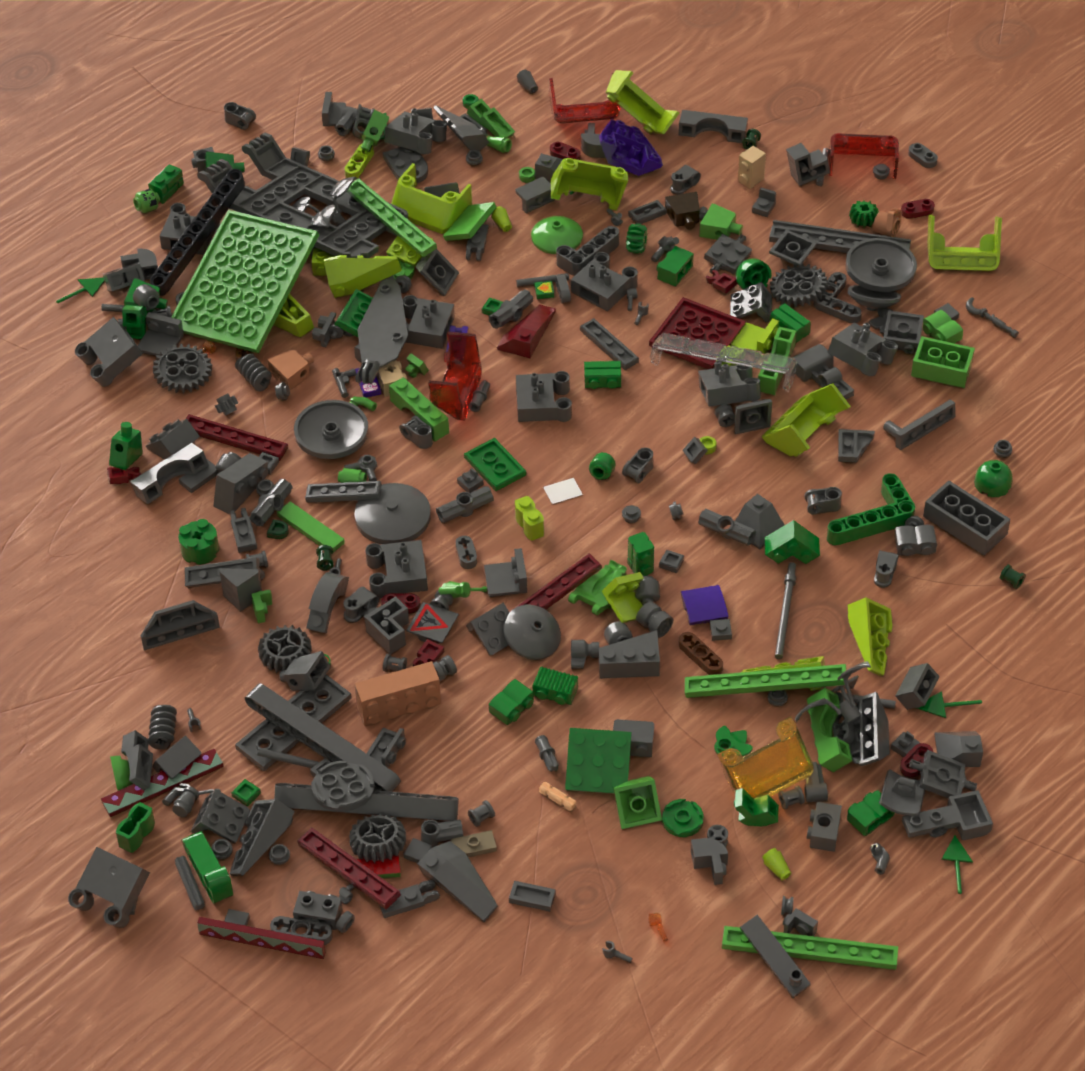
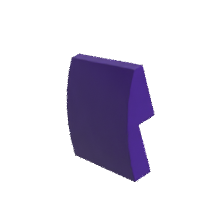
M719 585L681 591L689 625L708 623L710 620L728 619L726 604Z

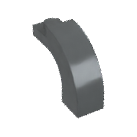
M327 572L321 577L308 608L311 610L306 626L307 629L327 633L334 604L339 596H345L349 577Z

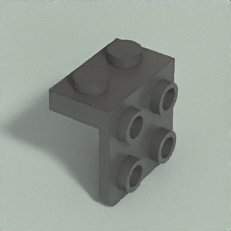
M620 719L614 721L613 731L632 732L630 756L652 757L653 722Z

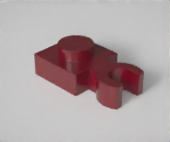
M716 270L712 271L713 277L706 276L707 283L713 284V288L725 294L737 285L735 277L726 273L719 275Z
M116 467L107 468L110 484L129 483V480H133L141 475L139 467H132L127 470Z
M427 639L418 650L417 658L414 659L412 665L417 666L431 661L437 662L445 652L444 647Z

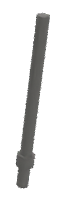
M789 563L788 572L784 579L785 592L775 652L776 659L783 658L793 586H795L797 578L795 575V563Z

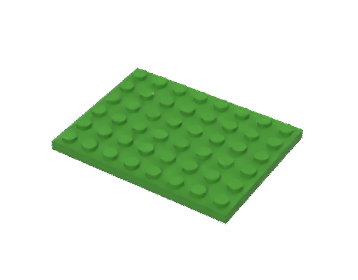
M228 210L171 318L182 321L184 334L259 353L319 237V233L315 230Z

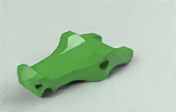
M610 560L608 565H605L597 574L591 576L571 592L568 601L575 604L578 600H581L593 606L592 613L595 615H599L607 608L611 609V605L607 602L602 590L614 578L625 576L626 566Z

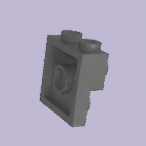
M888 310L883 338L896 343L898 350H904L907 354H913L917 351L920 342L924 315Z

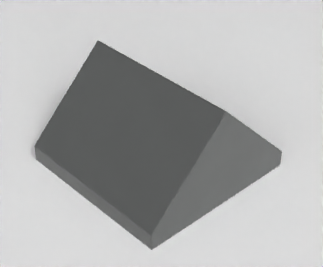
M220 568L223 596L240 612L252 604L251 594L262 591L259 569Z

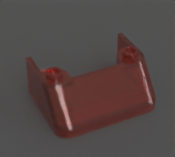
M549 78L551 113L558 123L616 119L620 115V105L610 100L598 103L556 105L553 78Z
M842 133L831 136L829 143V176H832L834 154L893 156V179H897L899 140L892 135Z
M447 332L449 349L444 354L447 370L443 381L429 380V399L433 405L456 420L465 421L470 410L469 404L473 398V392L477 390L482 375L476 334Z

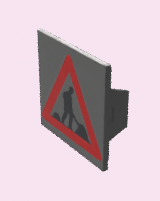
M423 602L406 631L417 635L419 640L423 642L428 639L433 642L443 643L459 614Z

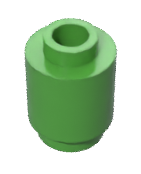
M343 468L338 474V482L340 483L366 482L367 474L362 472V470Z

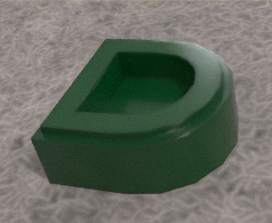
M273 519L267 531V537L279 540L284 539L289 534L288 524Z

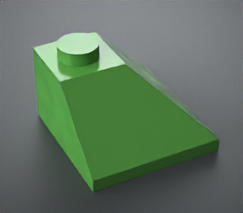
M647 776L629 780L613 788L621 829L662 820L655 780L652 777Z

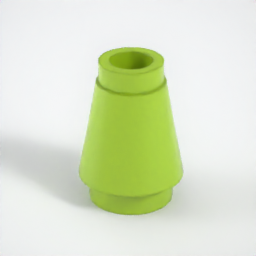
M502 206L496 207L491 214L492 220L503 232L511 230L512 225L507 210Z
M773 848L763 855V864L781 881L787 879L792 874L781 851Z

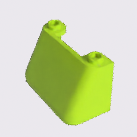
M565 158L560 162L552 175L551 199L560 200L561 195L568 196L570 190L600 196V202L605 200L609 204V209L617 211L628 183V174L621 167Z

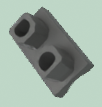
M331 312L329 317L320 315L318 319V327L320 328H314L312 331L313 339L321 341V347H327L331 338H341L344 334V330L335 325L336 313Z

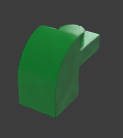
M125 305L122 309L123 326L127 327V332L132 339H142L146 333L147 310L145 306Z
M743 788L735 791L734 807L739 811L738 820L748 826L763 827L778 822L779 805L768 794L753 799Z

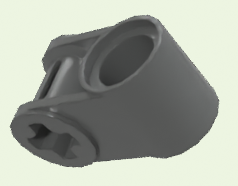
M234 102L224 105L225 122L245 130L249 127V123L256 119L255 112L250 108L243 107Z
M361 104L358 105L352 131L356 138H362L364 131L358 130L357 127L361 126L364 130L366 129L375 110L374 108L368 109L362 107Z
M684 165L671 176L673 181L670 187L671 192L677 195L683 194L699 182L701 173L688 165Z
M413 416L409 422L399 426L402 435L419 448L427 449L432 446V429L418 416Z
M647 447L640 448L626 462L622 475L630 476L635 479V482L641 483L654 467L653 451Z
M837 487L808 490L804 494V498L808 502V512L810 514H819L840 510L841 490Z
M879 550L874 583L877 586L888 587L891 584L899 554Z
M360 587L355 593L344 600L343 606L346 609L344 619L350 623L359 621L368 608L378 605L379 597L365 587Z

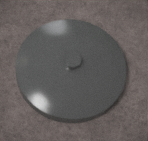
M871 238L860 241L851 247L847 253L845 266L849 277L858 285L872 291L891 292L902 289L911 283L915 277L917 262L913 253L903 244L885 238Z
M325 400L314 403L298 415L294 424V435L298 446L307 454L321 459H337L354 453L365 443L369 431L367 417L364 412L356 405L342 400Z
M400 483L383 484L379 499L358 500L355 507V523L358 530L364 537L378 544L412 541L427 529L431 519L430 504L426 496L418 489Z

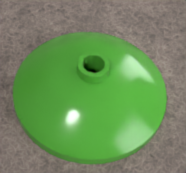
M551 216L535 224L531 232V239L539 250L556 254L557 248L562 245L576 249L582 242L583 231L576 221L568 217Z

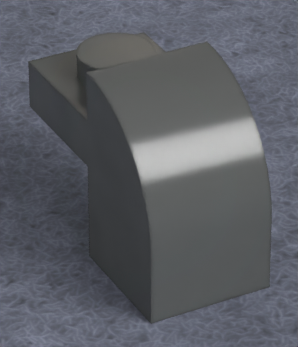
M588 123V129H585V133H581V150L590 157L606 158L600 144V134H595V123Z
M140 248L137 249V254L120 256L122 267L139 263L145 280L151 279L158 268L155 254L148 249Z
M711 838L692 839L691 857L694 869L711 867L714 885L723 884V875L727 874L726 865L728 863L726 847L721 842Z

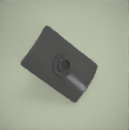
M889 769L879 803L897 814L918 816L920 815L925 789L919 788L920 780L906 778Z

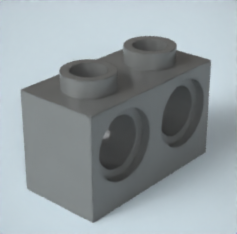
M139 263L103 274L108 291H115L130 286L134 278L145 281Z

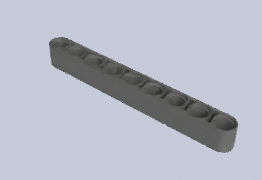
M257 684L245 697V702L250 708L324 758H327L330 762L347 761V763L363 765L368 768L374 778V790L393 792L400 784L399 776L265 685Z
M275 784L274 799H277L289 808L333 811L322 807L315 801L311 785ZM374 790L371 799L363 806L350 811L333 812L379 815L381 813L383 816L389 814L396 817L453 821L458 819L459 798Z

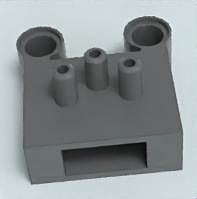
M413 108L411 113L404 111L385 127L384 142L414 150L420 154H429L432 151V140L436 142L446 140L447 123L419 116L418 110Z
M174 203L170 207V214L159 236L162 249L171 250L195 218V216H190V214L186 213V207L182 203ZM220 222L196 254H205L215 230L220 226Z
M598 252L594 255V259L571 279V292L608 312L627 294V289L637 287L638 271L634 267H626L622 270V275L609 269L610 256L605 252Z
M413 295L405 296L402 299L405 318L412 319L410 324L406 322L408 337L405 343L443 349L450 325H452L455 318L454 304L420 299Z
M114 317L75 348V355L87 365L93 364L99 357L102 364L93 366L90 375L103 387L110 385L117 375L143 354L123 325Z
M853 323L832 338L827 353L859 369L867 376H875L880 362L884 364H891L893 362L898 345L869 330L870 324L864 323L863 326Z
M716 361L714 369L698 371L699 388L709 407L744 401H757L761 398L760 380L753 378L752 365L749 363L729 366L728 364L722 365L721 361Z
M558 371L547 374L516 375L518 422L569 421L572 418L571 400L562 397L554 401V392L558 395H566L570 391L569 374L565 371Z
M421 540L382 545L372 543L366 547L367 566L377 569L385 564L387 576L382 573H374L369 578L370 591L373 594L383 598V596L390 593L428 591Z
M96 847L76 888L70 892L68 902L74 908L88 911L94 904L93 894L114 903V906L108 907L104 912L105 922L116 928H124L129 923V914L150 872ZM84 895L83 902L79 904V898ZM119 912V919L114 922V916Z

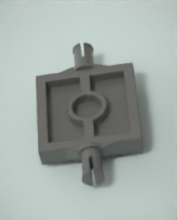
M724 234L719 237L704 256L705 260L714 265L710 269L711 274L713 270L719 271L720 269L734 274L738 266L744 260H747L752 253V249L742 244L746 240L745 236L741 234L737 240Z
M927 750L924 754L923 763L913 759L909 763L910 768L920 771L919 788L949 798V796L961 794L963 787L971 791H975L977 788V783L966 780L964 773L966 764Z

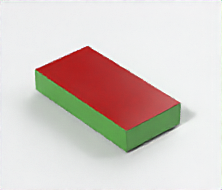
M399 855L393 856L392 860L385 859L384 862L378 860L375 864L372 860L366 863L364 858L357 859L381 878L401 877Z

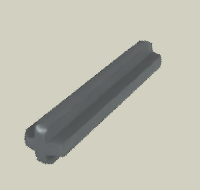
M177 857L175 864L194 910L203 909L205 907L204 900L186 857Z

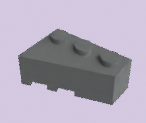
M249 453L217 474L213 507L230 514L231 510L235 512L256 489L258 483L267 477L268 461Z
M657 630L599 648L600 679L654 677L660 675Z

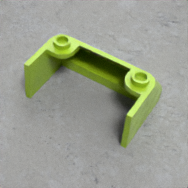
M616 70L606 90L607 98L611 102L619 104L640 122L647 133L665 134L680 113L678 111L665 110L630 80V77L633 75L632 71Z
M412 163L398 179L391 204L407 211L408 220L411 223L440 234H445L468 205H472L471 184H468L460 194L449 191L442 197L414 188L417 185L416 166Z
M928 216L927 245L928 261L931 267L947 270L992 271L999 266L1001 217H995L994 234L982 236L979 248L945 247L944 236L940 233H934L935 216Z
M834 383L797 400L762 435V438L767 444L788 456L794 455L797 457L810 448L805 440L820 425L832 423L836 419L835 415L849 409L851 406Z

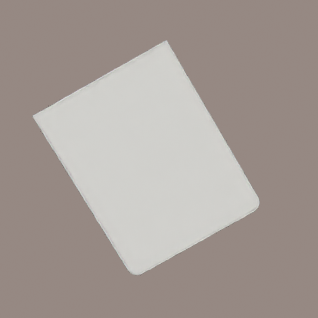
M574 478L544 487L552 504L583 495Z

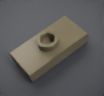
M492 830L451 839V842L465 852L467 857L497 851Z

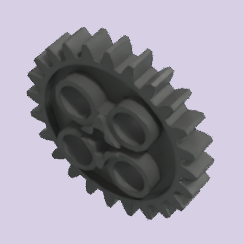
M802 263L800 267H797V265H794L793 268L787 266V270L781 269V273L776 272V277H772V281H770V290L772 297L776 298V302L781 301V305L787 303L788 306L794 304V307H797L798 304H801L804 307V303L811 305V301L817 302V298H822V294H826L828 282L825 272H822L821 268L817 269V266L811 268L810 264L805 267Z
M181 343L178 348L174 344L173 349L166 347V352L161 350V356L156 355V360L153 361L154 379H157L158 384L162 383V388L168 386V391L175 389V393L179 390L185 393L186 389L192 392V388L199 390V385L205 386V381L208 382L209 376H211L212 364L208 354H203V349L197 351V346L190 348V344L183 347Z

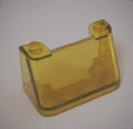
M791 716L778 723L776 731L779 739L745 757H742L741 753L733 748L717 754L724 776L734 794L736 790L743 788L753 799L767 794L772 796L812 774L814 770L812 760Z

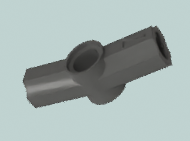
M524 289L512 300H505L501 304L500 309L489 316L491 326L498 329L511 320L514 322L518 321L522 316L523 310L533 302V296L530 292Z

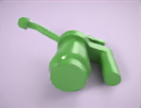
M449 581L444 583L442 587H439V594H451L454 599L458 597L467 598L470 596L471 591H488L486 586L471 588L468 582L457 583Z

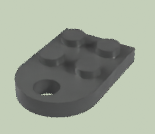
M399 147L383 152V158L397 180L412 163L416 166L417 183L422 182L428 176V165L417 151Z

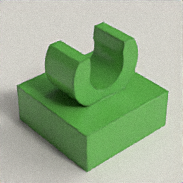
M410 353L406 358L409 365L405 370L409 372L408 375L415 378L418 372L425 375L429 371L425 363Z

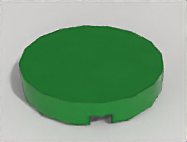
M677 799L667 804L662 814L663 826L670 834L676 837L693 836L703 826L704 814L696 802Z

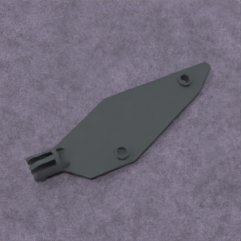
M393 275L381 281L357 329L362 361L355 377L358 383L372 384L380 367L398 358L408 337L401 289Z

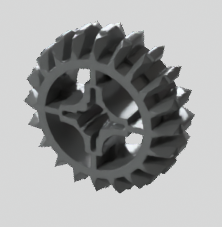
M284 625L283 628L276 626L275 630L269 629V633H264L258 645L259 659L262 661L264 667L268 666L270 671L275 669L276 673L280 670H286L293 659L308 655L312 651L311 640L307 637L306 632H302L300 627L295 629L293 625L290 628Z
M380 813L378 816L373 814L371 817L364 816L363 820H357V824L352 825V830L349 834V843L354 855H357L359 859L364 858L366 863L370 860L374 864L378 860L382 862L385 859L392 860V857L398 856L399 851H403V847L406 845V831L403 824L396 817L391 818L389 814L383 816Z

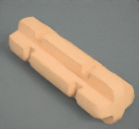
M543 782L540 785L539 792L541 794L548 795L549 799L560 806L564 805L563 808L568 811H572L575 808L576 801L571 797L567 798L565 793L555 787L551 788L552 785L547 782Z

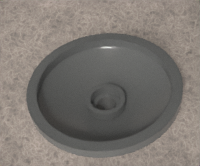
M853 285L848 288L849 296L858 304L867 307L866 309L870 311L888 308L901 300V295L895 291H872L860 285Z
M521 605L513 609L505 619L503 628L505 639L511 649L518 655L531 660H541L551 656L558 648L561 641L559 624L554 616L544 608L536 605Z

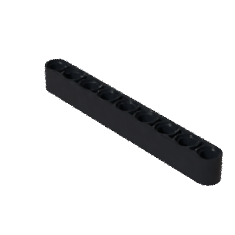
M232 169L226 174L152 275L150 283L160 288V296L166 295L244 189L245 181L239 169Z

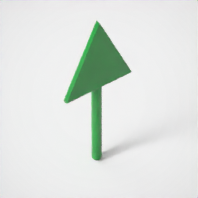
M104 277L78 279V282L84 288L60 298L56 302L65 301L83 291H87L93 297L105 282Z
M941 691L928 698L925 706L916 709L946 718L945 707L982 704V700L944 703Z
M954 835L941 860L955 861L958 894H962L959 861L973 863L956 835Z

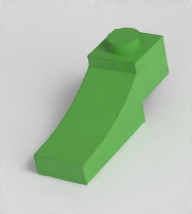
M482 98L469 106L467 114L496 137L506 136L510 138L514 135V129L494 107L490 109Z

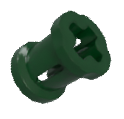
M749 129L746 134L747 137L742 141V146L746 150L752 146L757 147L756 143L761 139V133L757 129Z
M328 545L319 546L316 549L318 556L317 568L323 571L330 570L334 566V561L332 560L333 548Z
M1008 564L1002 570L999 578L1002 581H1008L1013 584L1015 589H1018L1024 582L1026 574L1015 571Z

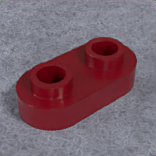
M554 142L550 145V155L553 157L581 159V152L575 147L562 142Z
M930 199L910 201L901 206L902 216L908 219L931 215L935 208L934 202Z
M390 593L381 599V605L397 597L408 608V614L417 612L421 607L419 596L412 593Z
M926 743L915 745L901 760V773L906 777H916L920 771L913 768L908 769L910 768L909 763L911 759L923 763L924 757L920 755L924 756L927 750L933 752L932 747Z

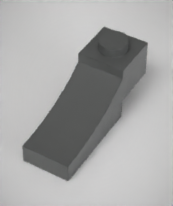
M134 730L123 736L121 753L127 756L129 761V781L145 790L150 787L153 753L148 750V739Z

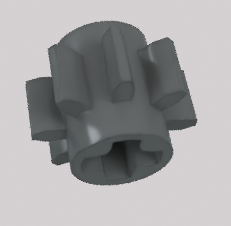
M227 393L216 399L218 404L215 405L218 413L223 412L226 416L237 410L235 405L238 404L235 395L230 397Z

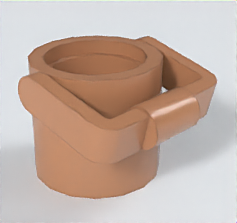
M894 208L888 211V213L879 211L873 223V232L895 237L901 227L902 210Z

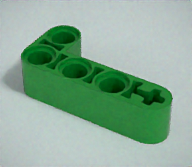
M200 831L181 839L186 854L212 903L215 904L233 896L229 874L224 866H220L203 832Z

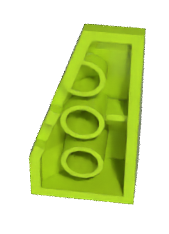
M865 597L848 604L849 624L864 661H868L871 668L867 667L868 671L884 676L887 662L885 650L890 644L888 633L892 632L891 609Z

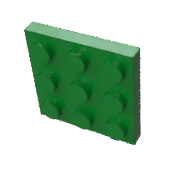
M570 728L565 790L614 793V787L627 782L629 779L632 732Z

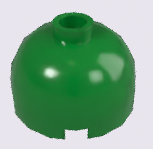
M756 258L744 260L738 266L735 274L737 284L742 290L760 282L767 288V282L772 277L769 265Z
M998 460L984 462L978 467L974 478L976 489L980 493L982 491L987 493L988 497L1006 495L1013 482L1012 471L1008 465Z

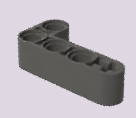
M615 226L606 227L577 251L567 245L559 246L556 250L557 266L575 276L594 259L596 253L605 252L609 255L619 246V229Z

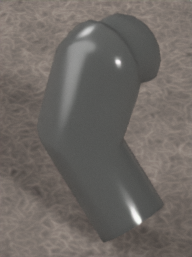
M874 843L871 845L870 851L877 861L875 872L882 875L886 871L890 856L884 847L879 843Z

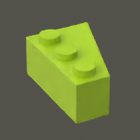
M289 293L274 326L295 336L302 337L313 330L314 325L310 314Z

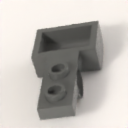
M818 344L788 360V368L804 382L812 378L822 388L834 383L845 399L854 396V389L843 381L839 369L833 367L834 357L827 353L828 350L823 345Z
M979 790L949 796L946 807L923 811L918 816H902V823L909 838L928 833L931 837H940L948 829L957 827L961 839L968 840L987 835L993 827V822Z

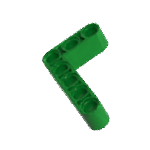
M889 473L882 478L881 495L887 505L831 521L827 529V542L835 546L905 526L906 520L914 516L915 504L899 477Z

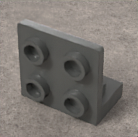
M760 282L731 294V316L740 319L756 312L765 323L769 322L772 312L771 293Z
M148 312L146 316L148 330L138 344V347L142 353L153 356H161L160 351L166 352V347L173 349L174 344L177 347L184 336L182 321Z
M522 548L514 549V557H511V562L484 565L489 597L527 593V576Z
M504 602L466 625L469 632L475 630L490 656L508 646L503 628L505 619L510 612Z
M215 789L205 798L190 832L195 834L209 829L226 840L236 843L250 809Z

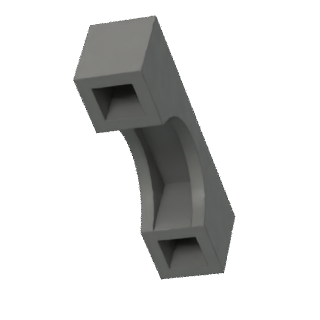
M682 110L679 120L680 136L696 137L704 131H717L722 133L728 142L742 143L744 138H746L748 118L689 110Z
M190 443L130 482L136 496L146 504H149L163 495V486L170 479L183 474L194 475L209 466L203 450Z

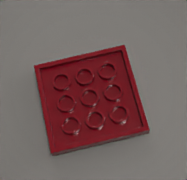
M682 297L649 340V346L703 368L714 369L716 358L728 345L731 346V343L746 325V321Z

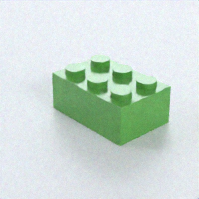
M921 336L913 360L911 376L965 388L973 363L975 348Z

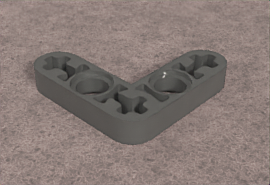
M835 272L827 280L828 289H826L833 290L834 292L822 294V298H817V302H814V307L846 322L858 323L861 320V309L837 299V296L846 285V275L841 272ZM833 307H841L842 309L835 310Z

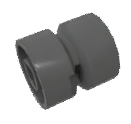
M653 601L644 604L636 616L637 622L644 628H649V632L657 630L658 638L663 637L671 629L674 621L668 613L662 611Z

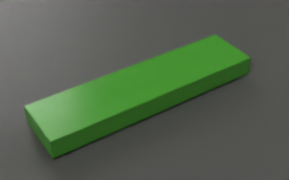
M291 501L280 511H277L279 518L319 546H331L333 553L345 543L344 538Z

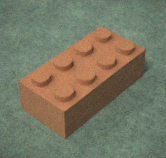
M432 661L354 683L357 709L364 726L376 724L387 719H394L404 714L414 713L418 710L432 708L441 704L440 680Z

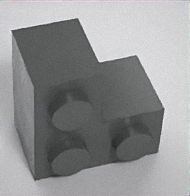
M802 143L786 149L791 176L799 186L830 173L828 160L819 149L809 153Z
M394 597L365 616L366 632L389 654H393L406 645L405 630L402 627L409 623L408 608L397 597Z

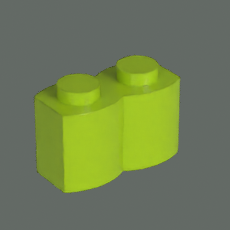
M529 496L515 500V519L523 527L525 536L531 541L544 537V518L542 513L535 509L534 501Z

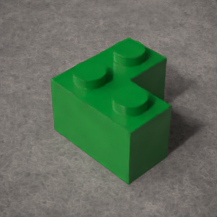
M793 520L765 537V555L777 564L792 555L804 564H807L820 556L819 538Z

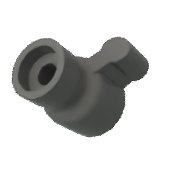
M571 640V669H583L587 656L599 658V642L588 644L585 640Z

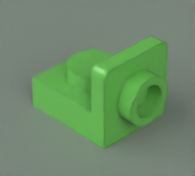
M271 590L251 594L253 609L258 623L266 622L267 606L272 605Z

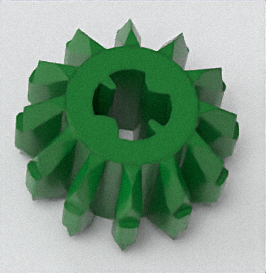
M857 201L856 204H852L849 217L852 224H857V227H871L879 211L876 204H872L871 201Z
M636 223L629 226L626 237V248L629 252L638 254L643 253L646 249L648 233L645 225Z

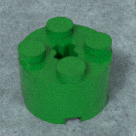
M199 519L179 528V544L185 561L189 563L192 561L196 562V565H203L216 558V554L219 552L217 531L206 519Z

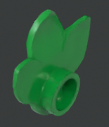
M722 726L717 730L715 735L717 742L714 745V750L719 756L728 757L735 755L741 757L753 750L751 745L746 744V730L730 733L726 726Z

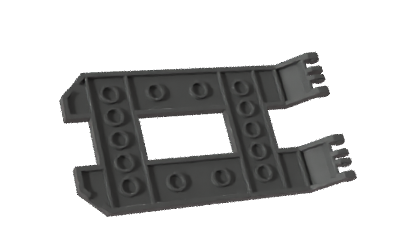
M263 133L260 135V138L256 137L249 144L242 146V151L250 156L261 175L272 181L257 190L245 186L229 209L315 230L319 233V237L314 247L334 256L347 255V258H357L358 255L363 256V258H370L379 251V245L370 242L385 231L396 235L347 192L341 197H337L336 200L341 211L353 217L338 227L330 223L329 228L314 226L311 223L314 216L289 204L305 194L327 205H335L330 192L339 181L286 158L272 135L268 133ZM220 159L216 164L207 167L205 171L199 172L197 176L206 183L211 193H213L226 174L233 168L228 161ZM390 204L399 213H401L405 218L408 219V213L406 210L397 207L393 204Z

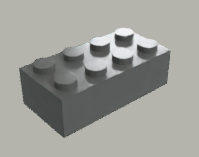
M949 480L925 501L923 517L984 556L1008 534L1010 518Z

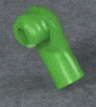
M354 396L349 402L357 407L360 404L371 411H374L377 407V403L366 397Z

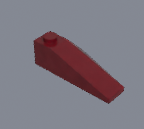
M539 304L503 335L497 350L531 358L556 309Z

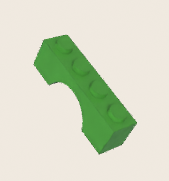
M783 327L778 328L767 364L763 363L758 375L760 392L775 395L788 365V360L795 348V330Z
M404 377L389 385L390 401L401 411L405 408L410 409L424 423L429 425L432 429L434 442L449 434L448 417Z
M826 687L807 698L808 705L825 698L840 709L838 695ZM827 704L809 709L808 713L812 723L811 728L815 737L814 743L819 756L818 762L822 767L835 772L852 761L849 744L838 737L832 736V726L838 714Z

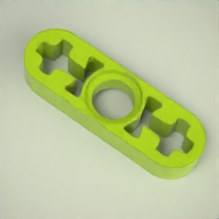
M362 144L359 145L345 166L346 178L360 177L374 155L373 146L370 152H367L361 148Z

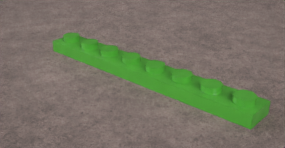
M359 178L346 191L423 258L437 249V245L432 239Z
M846 664L685 677V697L845 685L843 678L840 680L837 678L847 668Z
M724 926L722 949L758 953L739 927ZM771 931L790 957L893 970L897 968L898 946Z

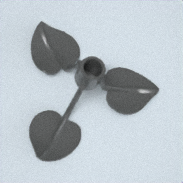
M349 177L339 181L330 192L335 205H328L322 211L309 204L311 200L309 197L299 199L292 207L303 212L306 208H311L317 212L311 220L314 226L329 228L330 223L338 227L346 220L340 214L342 211L336 199L341 197L357 178Z
M869 662L857 664L837 678L838 680L843 678L845 684L836 686L832 690L834 693L841 690L845 701L839 704L840 709L828 699L823 698L804 707L796 715V723L805 711L825 704L834 709L838 715L842 714L846 723L860 717L861 714L856 707L850 690L854 689L859 676L849 677L862 668H871Z

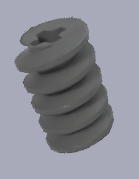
M247 354L236 361L235 368L256 391H264L268 387L272 374L254 354Z
M157 705L152 709L148 744L151 747L165 750L174 741L177 714L175 707L171 705Z

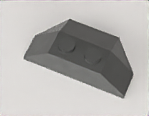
M194 600L155 611L140 635L143 649L148 650L220 628L217 612Z
M877 692L859 697L856 701V707L861 716L853 720L855 739L849 745L852 757L851 762L860 766L879 761L890 754L889 721Z

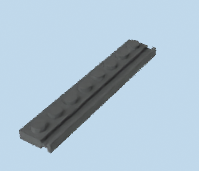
M773 220L769 236V242L776 243L787 229L817 242L816 249L848 253L856 243L871 238L890 239L903 244L908 249H910L911 239Z

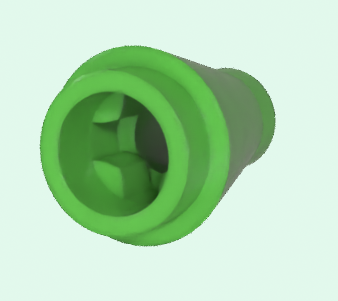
M487 137L489 141L487 146L502 153L510 151L512 141L508 137Z

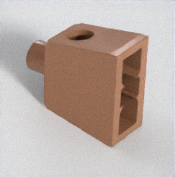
M290 350L268 359V367L272 376L279 382H285L291 391L309 377V364L313 363L314 359L310 353L301 356L295 350Z

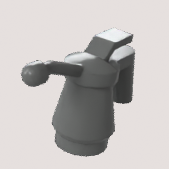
M180 783V788L175 787L162 800V803L169 806L174 801L173 812L180 817H186L191 813L194 802L198 799L199 795L211 793L214 789L197 791L189 784Z

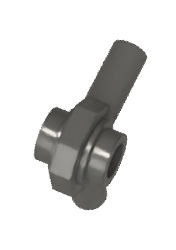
M663 236L658 241L659 248L651 259L657 262L665 251L668 253L679 243V238Z
M364 455L358 462L344 465V468L360 469L367 473L369 481H377L374 472L377 468V461L371 455Z

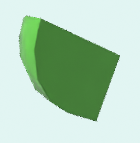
M110 756L117 790L119 791L133 785L129 781V761L121 759V756Z

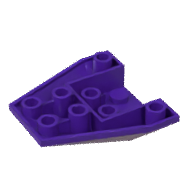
M611 119L600 133V144L608 164L621 167L625 171L638 176L663 166L661 157L638 127H630L621 120L615 121Z

